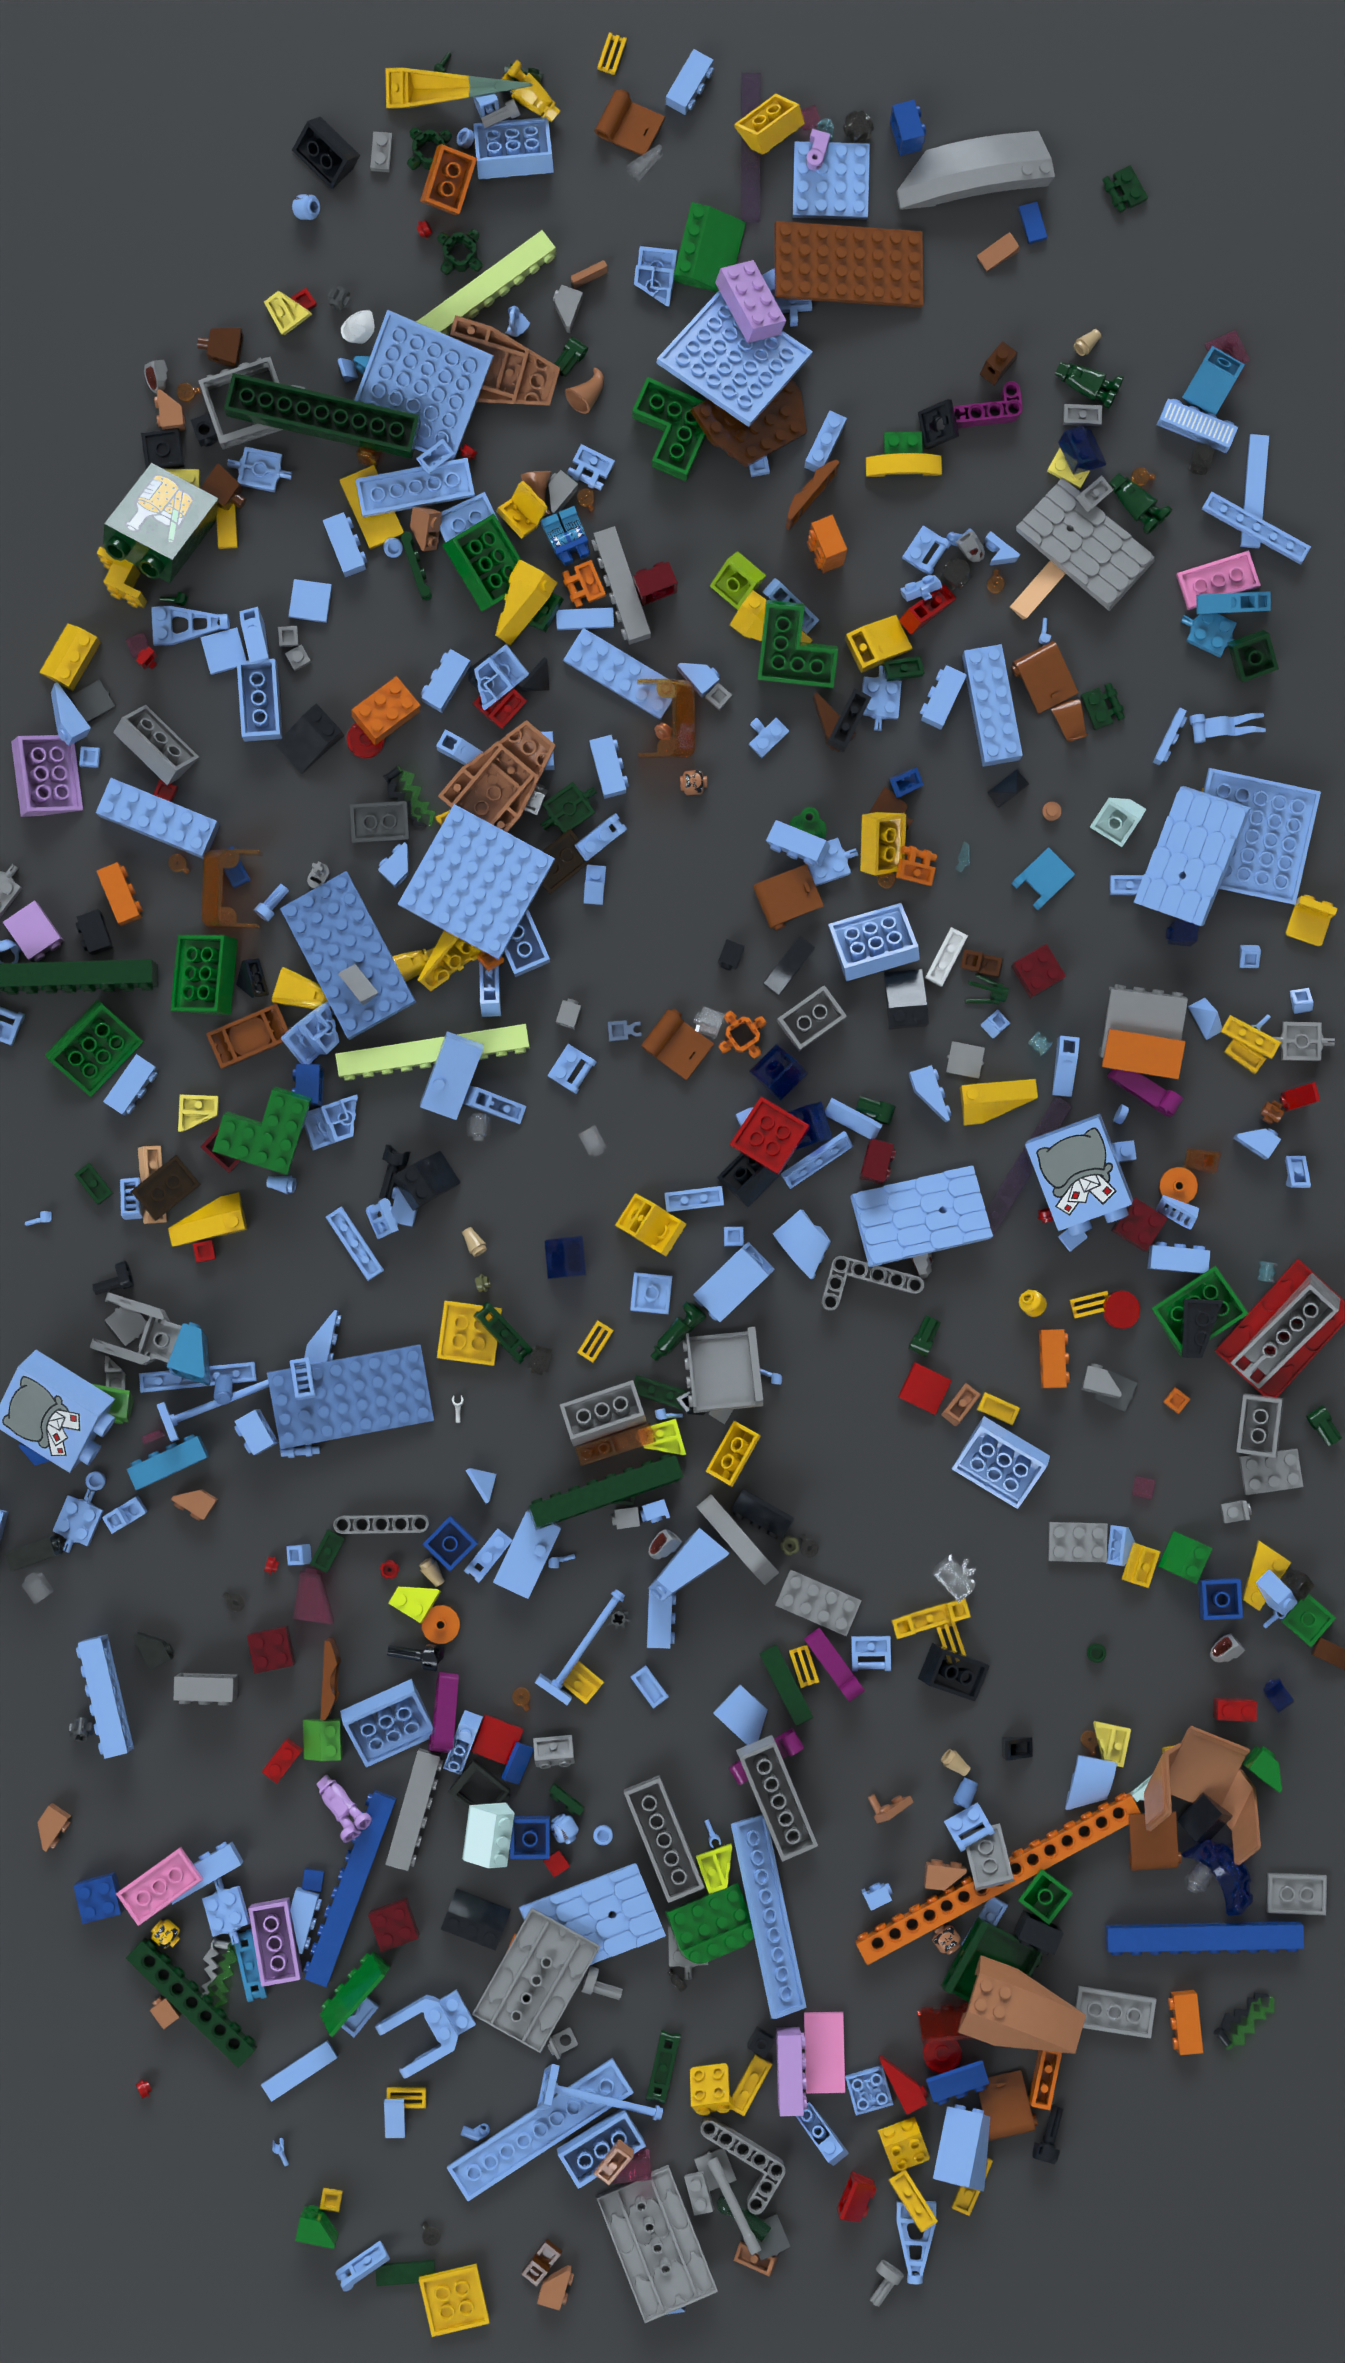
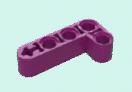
M1009 381L1004 385L1001 393L1002 401L953 407L955 415L960 418L956 420L957 428L1017 421L1022 412L1021 391L1018 383ZM1006 390H1013L1015 395H1008ZM1015 408L1018 413L1012 414L1008 409ZM996 410L999 415L993 416L989 411ZM977 412L980 417L974 418L971 416V413Z
M1112 1069L1107 1076L1109 1080L1167 1117H1172L1184 1100L1179 1094L1171 1090L1166 1091L1140 1073Z
M817 1628L804 1638L849 1702L865 1692L862 1685L820 1628Z
M438 1672L433 1730L429 1737V1751L449 1753L453 1748L458 1674Z
M793 1728L774 1738L782 1759L788 1755L789 1757L793 1756L804 1748ZM740 1760L729 1767L738 1785L748 1781Z

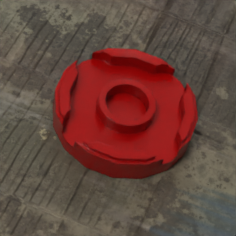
M357 723L351 726L346 736L350 751L355 756L363 759L378 755L385 743V739H383L377 745H374Z
M1128 1291L1112 1292L1103 1303L1104 1318L1114 1328H1130L1137 1322L1140 1316L1139 1301Z
M937 2033L926 2040L923 2047V2058L926 2065L932 2071L939 2074L954 2070L959 2065L962 2058L961 2047L952 2035Z

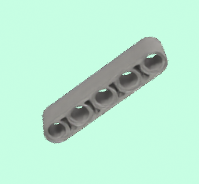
M423 1514L344 1515L335 1519L333 1526L335 1531L340 1534L421 1533L429 1528L430 1520ZM400 1518L406 1521L404 1529H399L396 1525L397 1520ZM418 1518H423L426 1521L425 1528L419 1529L416 1526ZM341 1519L348 1522L346 1530H341L338 1526V1522ZM360 1519L367 1521L368 1525L365 1530L358 1527ZM379 1519L386 1520L387 1527L385 1529L378 1528L377 1521Z

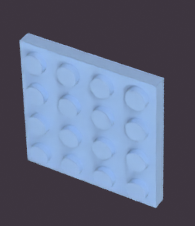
M795 141L792 218L868 220L870 144L829 142L821 168L814 171L810 170L806 165L807 154L812 149L813 143Z

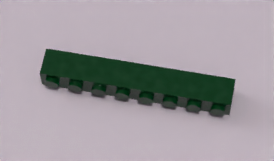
M670 1454L664 1455L659 1458L660 1461L654 1463L652 1460L641 1464L642 1467L634 1469V1467L626 1468L619 1475H616V1473L606 1475L605 1480L599 1482L597 1479L591 1480L586 1483L587 1486L581 1488L579 1485L568 1489L569 1492L564 1494L556 1492L551 1494L550 1498L546 1500L542 1498L533 1500L531 1502L532 1505H529L528 1509L535 1530L682 1480L684 1476L676 1455L672 1457Z

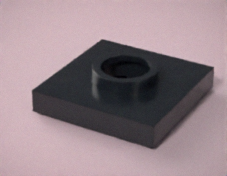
M951 399L944 400L918 412L925 449H931L959 437ZM942 418L945 427L943 430L938 431L937 422Z

